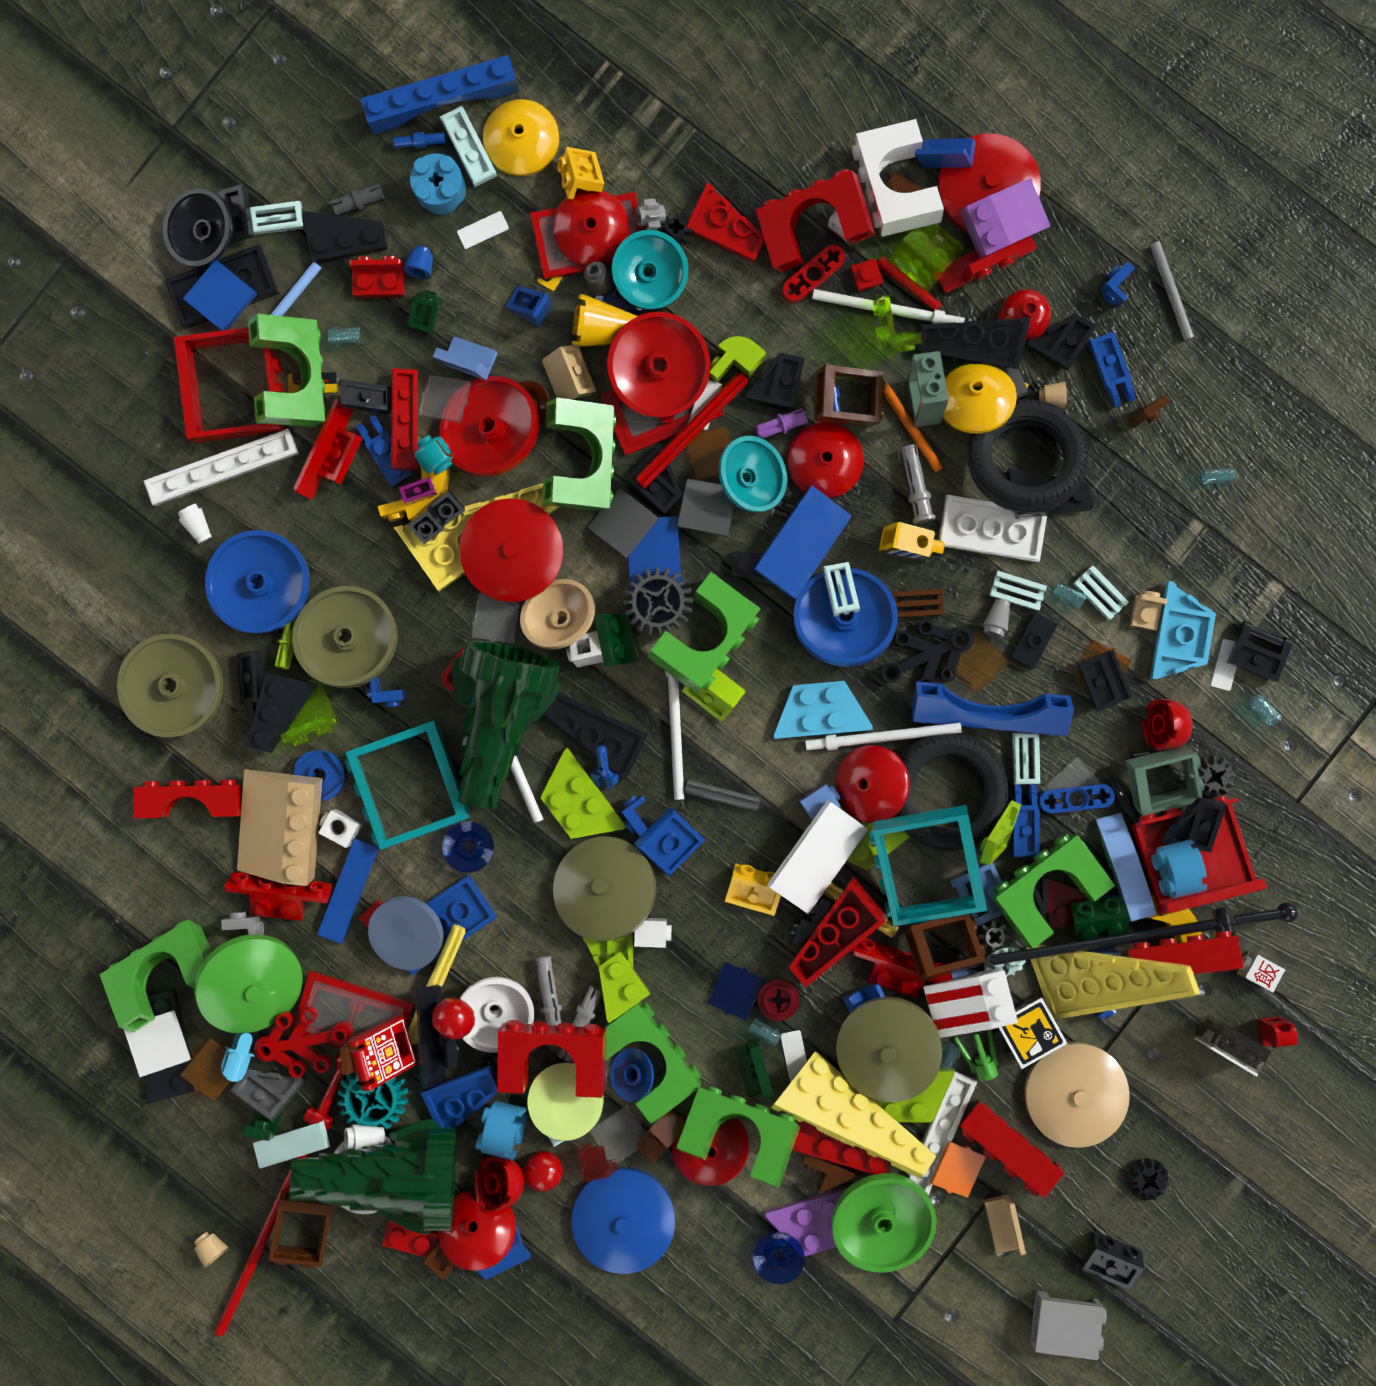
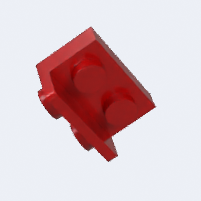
M361 256L357 257L356 260H349V266L352 269V295L354 298L405 297L404 265L397 257L384 256L382 260H372L370 257Z

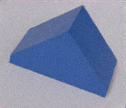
M518 285L505 307L540 328L552 307L549 295Z

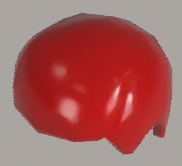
M445 998L436 1005L432 1013L433 1027L442 1036L450 1040L462 1039L473 1029L476 1019L475 1013L467 1002L458 998Z
M539 1151L532 1154L523 1169L527 1185L533 1190L547 1192L555 1188L559 1184L563 1172L560 1159L548 1151Z

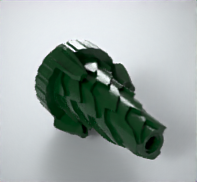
M481 640L465 642L462 656L453 660L452 680L456 703L459 705L467 704L462 726H466L462 742L464 756L459 775L463 776L458 798L460 803L490 809L498 807L504 780L508 776L514 756L518 757L525 731L529 732L532 721H539L560 691L561 686L557 680L560 664L557 661L536 652L511 645Z
M427 1119L390 1132V1141L394 1145H370V1149H347L340 1153L319 1154V1158L292 1159L290 1201H321L329 1205L350 1206L349 1210H377V1215H386L387 1220L420 1234H429L431 1231H451L456 1175V1128L440 1127L433 1119Z

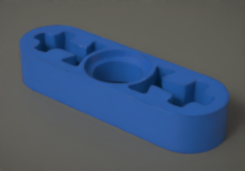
M1094 784L1044 790L1039 794L1037 800L1042 811L1060 813L1108 807L1113 803L1115 794L1108 785ZM1089 789V794L1093 795L1099 794L1100 789H1102V792L1107 793V797L1103 798V803H1101L1100 799H1089L1086 790ZM1074 791L1080 792L1083 797L1081 804L1078 806H1073L1069 801V796ZM1061 792H1064L1063 802L1066 806L1065 808H1062L1063 803L1061 802L1053 803L1052 808L1044 804V800L1048 799L1049 794H1051L1052 798H1062Z

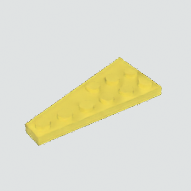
M542 483L505 496H498L485 502L465 506L463 513L446 524L442 532L425 544L407 525L394 528L438 591H441L465 574L460 561V539L467 522L480 508L493 501L507 498L522 499L534 503L549 515L560 507L542 505Z
M1086 951L1031 959L1045 1002L1054 1020L1192 997L1199 993L1190 966Z
M816 1051L771 1107V1109L778 1112L782 1110L792 1115L799 1122L805 1121L816 1126L818 1131L852 1147L858 1146L875 1158L879 1156L888 1160L892 1166L918 1178L925 1175L936 1158L934 1153L872 1099L857 1091L841 1072Z

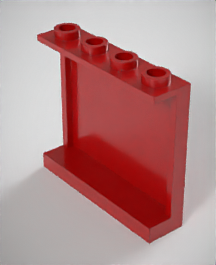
M1226 796L1212 799L1224 802L1227 807L1211 853L1200 851L1207 877L1202 878V885L1207 884V889L1204 892L1174 899L1169 895L1163 896L1159 887V881H1161L1159 870L1156 871L1151 860V856L1156 855L1158 847L1168 845L1161 843L1160 835L1184 811L1179 812L1178 807L1163 811L1164 816L1156 818L1154 813L1139 817L1140 822L1132 825L1160 916L1267 889L1264 878L1258 880L1256 878L1232 806L1233 803L1238 802L1237 798L1227 800Z

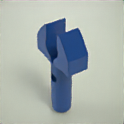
M601 745L596 748L598 769L596 768L591 773V779L598 789H601L606 781L608 792L617 784L619 779L618 774L609 770L606 747Z

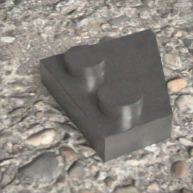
M247 1069L243 1078L230 1091L269 1121L273 1122L305 1081L302 1077L281 1076L279 1073L271 1072L266 1074L257 1070Z

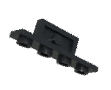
M438 984L416 990L420 1085L424 1089L445 1082V1068L449 1070L458 1067L457 1056L459 1055V1048L456 1039L450 1040L442 1036L433 1027L432 1013L436 1005L442 1001V988Z

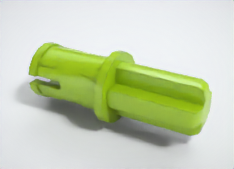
M294 619L292 629H290L292 622L283 627L281 639L277 641L280 643L275 661V666L278 668L290 669L294 654L292 636L296 619Z

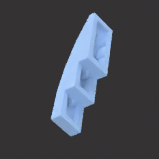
M1117 813L1095 819L1109 869L1113 872L1118 893L1124 899L1129 921L1157 915L1139 858L1122 814Z

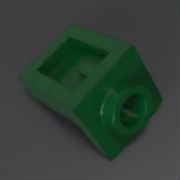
M423 290V292L414 295L407 326L433 333L439 308L443 305L444 299L439 298L437 293L429 290Z
M255 1110L253 1120L245 1125L243 1136L265 1141L271 1140L278 1134L282 1111L271 1122Z

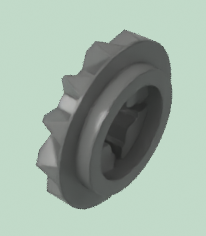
M1217 756L1202 759L1200 761L1201 766L1198 767L1199 776L1204 783V791H1201L1202 794L1208 797H1219L1227 794L1234 786L1233 782L1236 775L1232 769L1233 765L1229 764L1225 758ZM1211 770L1213 772H1222L1218 777L1220 784L1216 781L1207 782L1212 777Z

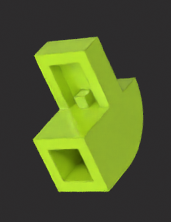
M735 336L728 338L718 345V352L722 355V358L718 355L710 364L709 378L718 383L733 365L747 377H750L765 359L766 351L746 337Z

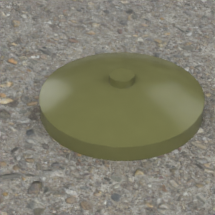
M355 586L330 588L313 597L300 611L292 636L295 656L301 667L313 679L334 688L358 687L379 676L392 660L398 639L396 622L387 605L374 593Z
M161 634L140 642L125 657L118 673L117 694L125 715L139 729L159 737H180L199 730L214 716L223 695V676L216 658L203 644L187 636Z
M595 837L576 845L559 864L553 883L554 903L563 922L578 935L596 941H613L633 933L647 919L656 896L655 875L648 859L638 848L615 837Z
M879 997L868 1000L858 1005L848 1014L838 1034L836 1051L843 1075L857 1091L871 1099L882 1102H901L914 1098L931 1085L940 1069L942 1043L939 1031L930 1016L910 1001L896 997Z

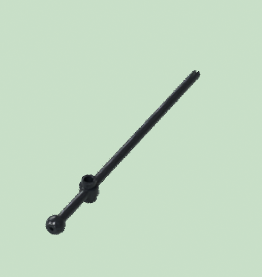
M1290 902L1280 904L1277 909L1235 916L1229 914L1228 908L1223 907L1212 912L1214 918L1210 920L993 954L990 956L989 962L992 965L1005 964L1209 930L1217 932L1231 931V936L1236 934L1235 926L1277 919L1290 923L1297 919L1298 911L1296 906Z

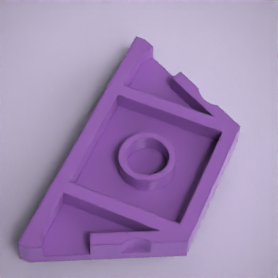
M851 1185L765 1210L766 1218L802 1257L835 1248L837 1246L831 1228L832 1212L837 1200Z

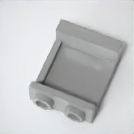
M1036 1291L1030 1343L1035 1352L1098 1360L1099 1351L1103 1350L1104 1345L1101 1331L1102 1325H1105L1107 1320L1106 1309H1104L1098 1299H1092V1303L1051 1298L1047 1292Z

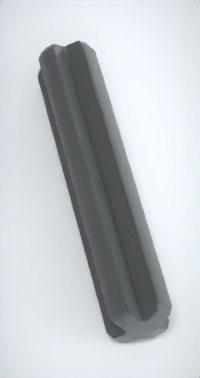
M688 780L686 783V794L757 811L759 808L760 799L758 797Z

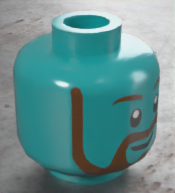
M428 435L417 443L419 448L415 451L414 456L426 473H434L437 476L453 465L451 462L454 457L453 452L442 437L432 439Z

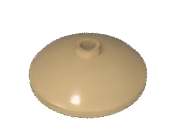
M570 579L554 580L544 592L525 601L520 615L522 631L527 639L537 647L550 650L567 647L583 637L590 628L595 615V603L588 589L581 583Z

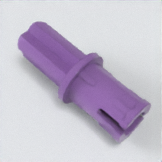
M803 408L784 415L777 414L776 419L757 425L756 431L759 438H765L781 431L783 434H786L787 430L807 424V416Z

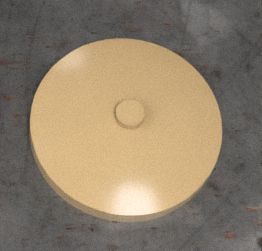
M1067 1042L1063 1047L1032 1064L1025 1081L1024 1100L1032 1122L1046 1137L1067 1147L1082 1148L1101 1143L1120 1127L1129 1106V1086L1122 1068L1107 1052L1092 1044Z

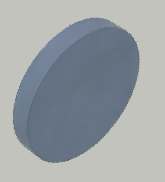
M398 896L386 900L374 911L368 925V936L372 948L384 962L401 970H416L428 965L439 953L443 943V928L436 913L426 903L413 897Z

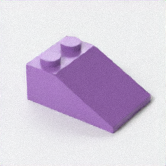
M1031 178L983 198L960 211L979 259L1050 227Z

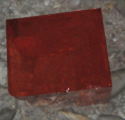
M592 1142L578 1150L585 1181L609 1178L618 1169L616 1159L607 1160L602 1145L593 1147Z

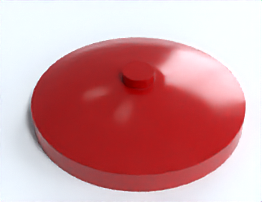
M991 133L972 136L970 138H974L976 142L972 167H942L940 170L937 188L944 208L943 211L955 226L966 233L968 231L960 214V211L966 206L1029 178L1032 179L1037 194L1040 196V173L1033 156L1022 144L1010 137Z
M650 312L630 320L616 334L607 356V373L613 391L629 409L647 417H669L691 407L704 392L710 375V355L702 335L687 320L671 313Z
M488 376L487 380L479 378L463 386L448 402L440 422V437L444 439L453 452L454 457L451 462L462 471L479 477L501 475L519 465L532 450L539 432V412L531 395L514 380L500 376Z
M500 499L483 506L469 519L460 539V561L467 578L480 592L499 601L520 602L538 596L556 579L563 561V541L556 523L542 508L522 499Z

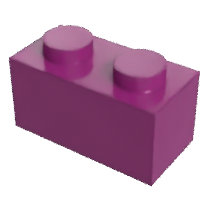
M430 477L399 488L403 501L407 506L438 495L433 480Z

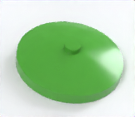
M259 934L240 936L218 946L203 961L195 978V999L203 1017L214 1027L231 1033L256 1032L275 1024V1020L281 1012H289L301 992L303 982L302 969L296 955L284 942L271 936Z
M890 1173L871 1175L852 1184L837 1200L831 1218L834 1241L842 1256L860 1269L878 1273L900 1270L917 1261L931 1245L937 1224L935 1209L926 1191L915 1181L902 1175Z

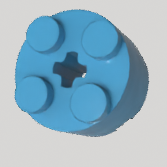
M429 154L418 158L414 162L410 183L419 203L433 214L444 215L453 212L466 195L465 181L453 158L443 154Z
M1192 840L1158 847L1156 855L1151 856L1154 869L1156 871L1159 870L1161 877L1159 887L1163 896L1169 895L1174 899L1206 891L1207 884L1202 885V878L1207 877L1205 865L1199 849H1192L1190 846L1194 843Z
M497 1100L492 1102L490 1108L486 1107L484 1110L482 1123L485 1124L483 1134L480 1133L478 1136L476 1149L481 1150L485 1154L513 1161L518 1152L513 1150L514 1146L518 1143L521 1144L527 1120V1115H524V1113L527 1111V1108Z

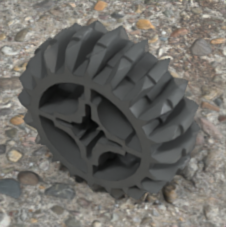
M655 567V575L652 576L649 569H645L646 578L643 579L640 574H636V579L639 583L629 582V586L634 591H625L624 593L627 597H632L631 600L623 602L624 606H632V609L627 610L625 614L626 616L635 615L630 621L632 625L638 621L641 622L638 626L639 632H642L645 626L649 627L647 630L648 636L652 635L653 629H657V636L661 637V629L665 628L672 635L670 626L674 625L677 630H680L681 626L677 621L679 619L684 623L688 621L687 617L682 615L683 612L692 613L691 608L685 607V604L693 603V598H685V595L691 593V588L682 590L681 587L687 581L683 579L677 583L676 580L679 577L677 572L673 574L672 578L668 577L669 568H665L664 575H660L659 567ZM652 582H666L665 586L658 592H651L644 588ZM673 587L680 597V607L678 610L667 601ZM639 594L649 602V608L644 617L641 616L637 608ZM647 595L657 599L663 595L665 598L663 602H666L665 606L669 609L664 606H658L653 610L652 605L654 602H651L652 599ZM659 612H665L673 616L672 619L663 623L650 622Z

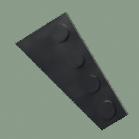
M562 693L557 694L553 703L544 713L596 757V748L601 745L605 746L609 768L622 779L627 780L648 734Z

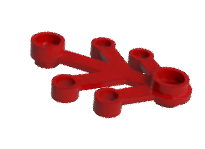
M308 1006L301 1012V1020L290 1038L279 1041L283 1031L289 1028L294 1020L290 1012L284 1011L277 1016L275 1020L276 1025L270 1035L263 1036L256 1041L254 1052L262 1061L270 1062L276 1060L289 1068V1073L294 1078L301 1077L305 1073L307 1066L304 1061L294 1060L283 1051H294L312 1062L317 1072L324 1073L331 1066V1059L327 1055H320L307 1046L331 1041L337 1044H344L352 1035L354 1029L349 1022L339 1021L332 1030L304 1035L309 1025L318 1017L317 1009ZM306 1012H310L313 1018H307ZM281 1017L287 1018L288 1023H283ZM337 1031H341L344 1034V1038L339 1037ZM263 1046L268 1047L270 1049V1053L266 1052L263 1049ZM319 1061H324L326 1067L320 1066ZM294 1066H299L301 1068V1072H297L294 1069Z

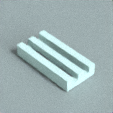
M300 201L250 207L254 235L305 229L302 203ZM296 210V213L256 218V215ZM289 220H297V221H293V222H285V223H278V224H270V225L258 226V225H260V224L275 223V222H282V221H289Z
M849 562L824 566L823 573L834 617L839 616L840 613L846 615L851 611H854V613L859 612L860 606ZM842 569H844L852 605L847 603L840 574ZM831 571H834L842 604L841 607H838Z
M1094 566L1089 567L1073 583L1107 620H1111L1123 606L1129 603ZM1090 574L1119 602L1118 604L1089 576ZM1084 580L1112 608L1111 611L1082 584Z
M997 571L989 596L1040 611V604L1043 601L1044 591H1046L1047 586ZM1000 579H1004L1016 584L1038 590V593H1033L1024 589H1020L1008 584L1001 583L999 581ZM997 587L1036 599L1035 603L996 592Z
M1012 733L1013 784H1040L1039 733ZM1019 738H1022L1023 779H1020ZM1028 738H1032L1033 779H1029Z

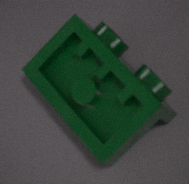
M626 611L594 616L604 667L619 666L639 661L633 625L630 623L631 616H626Z
M756 1040L735 1046L734 1051L747 1096L753 1097L763 1094L764 1099L774 1097L759 1041Z

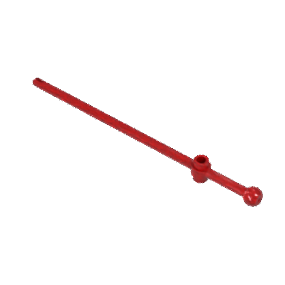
M340 1053L335 1061L337 1069L319 1108L316 1110L310 1107L303 1118V1122L309 1125L324 1121L327 1132L334 1121V1118L328 1116V1110L345 1076L342 1075ZM308 1154L296 1157L295 1159L307 1158ZM291 1168L215 1329L217 1337H222L225 1334L275 1227L281 1190L290 1191Z

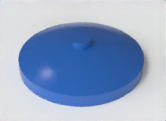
M263 530L245 531L227 539L211 557L205 576L206 595L216 615L232 628L252 634L274 632L291 623L303 609L310 590L308 565L298 548L284 537Z
M855 568L850 569L860 606L859 612L854 613V611H851L846 615L840 613L839 616L834 617L823 572L814 576L806 583L798 595L794 606V627L801 644L817 659L835 666H858L877 658L889 646L896 631L898 612L892 593L877 577ZM842 569L840 574L847 603L852 605L844 569ZM831 571L838 607H841L842 604L834 571Z
M632 1167L607 1169L592 1177L580 1190L572 1211V1232L581 1253L598 1268L617 1274L639 1272L657 1262L671 1243L675 1228L673 1202L665 1187L651 1174Z

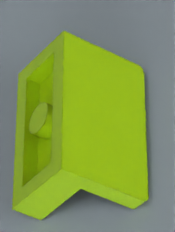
M716 668L712 674L715 680L707 690L702 688L696 694L685 686L682 692L719 721L723 722L746 691Z

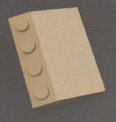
M244 770L238 871L279 883L307 886L315 878L323 778Z

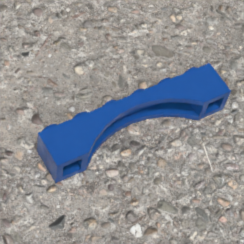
M509 55L367 96L361 98L367 123L375 135L398 128L415 116L446 104L471 99H496L517 93L519 89Z
M916 682L911 705L913 722H920L922 724L961 723V726L974 729L1009 730L1027 734H1048L1050 736H1068L1074 713L1071 697L1066 695L1043 694L1019 704L989 706L965 700L949 691L942 684Z

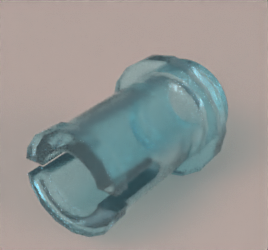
M333 326L328 329L329 344L338 346L342 343H361L360 327L337 328Z
M1230 465L1220 469L1202 470L1201 479L1204 486L1210 484H1226V486H1231L1232 483L1237 481V470L1235 467L1231 468Z
M1062 581L1058 582L1052 593V596H1056L1072 605V609L1075 607L1080 609L1087 598L1083 594V590L1079 592L1062 583Z
M1257 694L1249 701L1250 710L1252 712L1256 711L1269 727L1274 726L1282 719V715L1268 702L1267 696Z
M757 1018L753 1020L747 1032L768 1043V1047L770 1045L776 1047L782 1036V1033L778 1032V1028L773 1029L757 1020Z
M947 1042L946 1045L942 1046L940 1068H952L956 1059L961 1057V1048Z

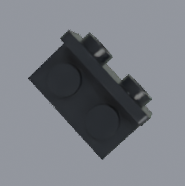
M1095 1231L1092 1235L1093 1246L1081 1262L1082 1271L1130 1290L1144 1271L1142 1251L1132 1245L1115 1240L1111 1236Z

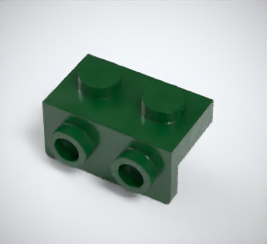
M1122 896L1071 903L1076 941L1129 933V918Z

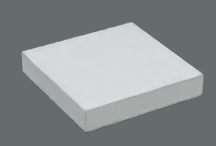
M175 1010L155 1016V1020L134 1033L124 1030L140 1077L191 1059Z

